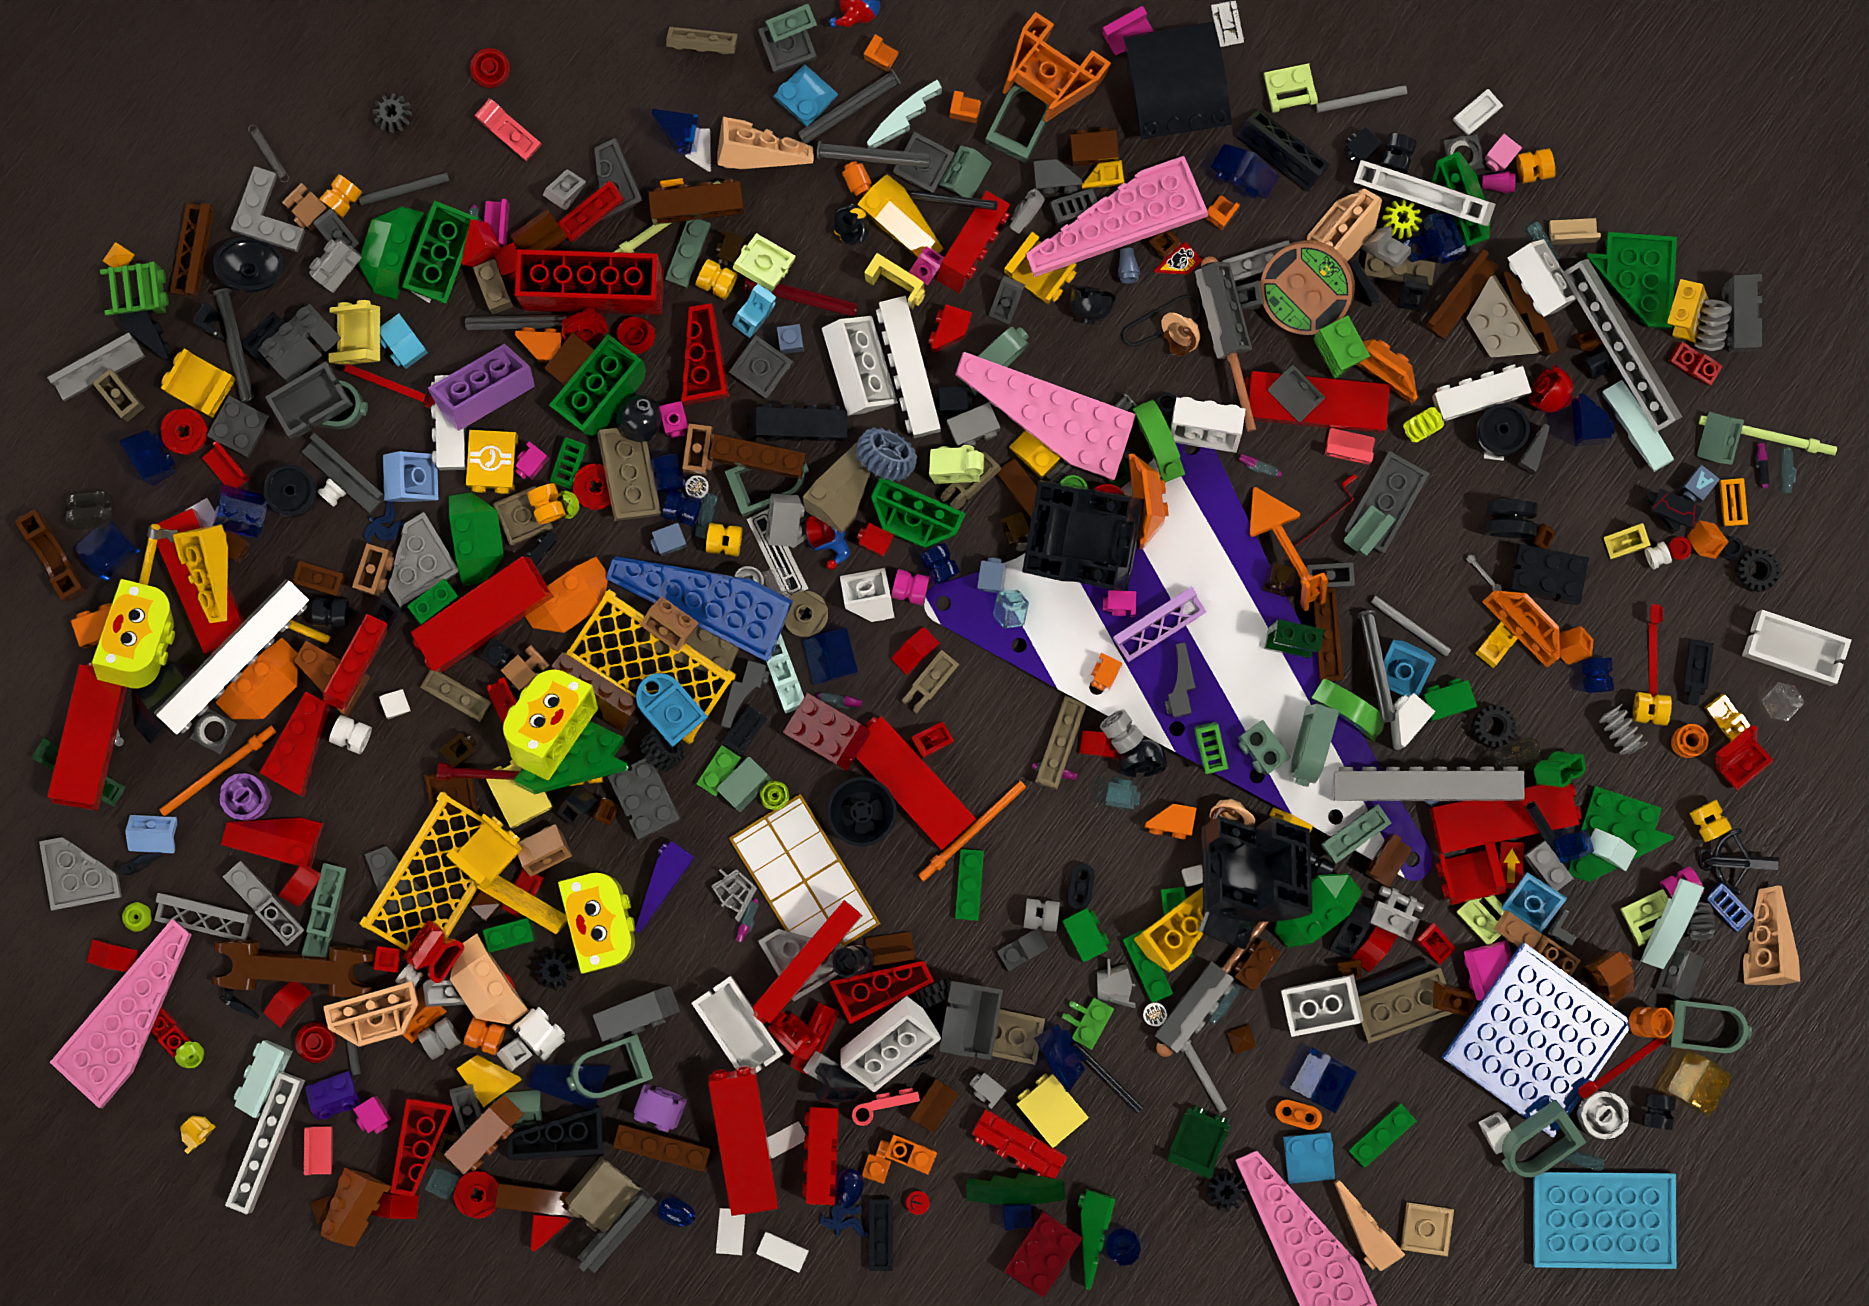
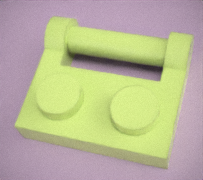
M1309 63L1264 73L1272 113L1279 112L1282 108L1310 103V105L1318 104ZM1304 89L1307 90L1305 95L1278 100L1276 96Z
M1664 889L1620 909L1638 947L1644 945L1645 941L1649 940L1653 928H1650L1641 933L1638 927L1663 914L1668 901Z
M1496 896L1485 897L1487 902L1502 916L1504 910L1501 909L1502 903ZM1480 899L1467 901L1456 913L1486 945L1492 944L1501 936L1493 930L1498 921L1479 902Z

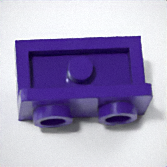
M350 1071L305 1087L310 1110L317 1120L328 1119L335 1114L350 1111L361 1105V1100L357 1096L353 1076Z

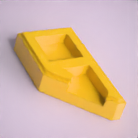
M1122 160L1098 163L1093 172L1083 182L1082 189L1122 185L1124 183Z
M1274 807L1269 814L1271 817L1308 828L1310 832L1313 828V825Z

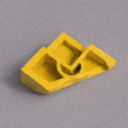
M480 1055L474 1056L457 1068L468 1085L473 1084L476 1096L483 1107L522 1080L520 1076L503 1069V1067L488 1061Z

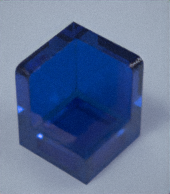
M1587 829L1568 833L1554 840L1560 863L1577 860L1594 852Z
M1031 1204L1003 1205L1004 1229L1014 1230V1228L1032 1227Z

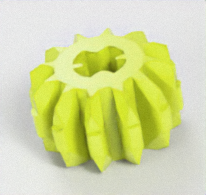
M1402 199L1400 206L1396 201H1393L1392 208L1386 207L1385 212L1388 215H1383L1382 220L1388 222L1384 227H1392V236L1397 232L1398 239H1402L1404 233L1410 238L1412 231L1417 232L1419 230L1416 224H1420L1422 219L1415 217L1420 213V210H1412L1414 207L1413 202L1406 206V200ZM1401 215L1406 217L1403 223L1398 222Z
M1430 407L1406 421L1403 427L1407 437L1412 442H1419L1441 429L1444 422L1436 408Z

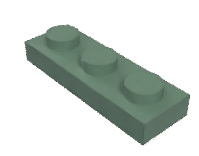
M703 220L686 222L665 278L667 282L686 289L688 288L711 223Z
M1376 804L1323 842L1321 846L1332 862L1336 864L1389 826L1391 821L1380 805Z

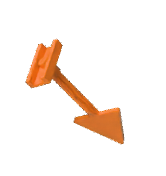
M1254 487L1250 537L1273 530L1301 579L1300 605L1303 610H1309V603L1317 599L1321 604H1324L1326 602L1328 584L1324 572L1316 576L1309 574L1282 527L1283 524L1300 518V512Z

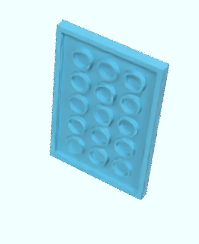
M1544 1172L1533 1177V1267L1676 1269V1174Z

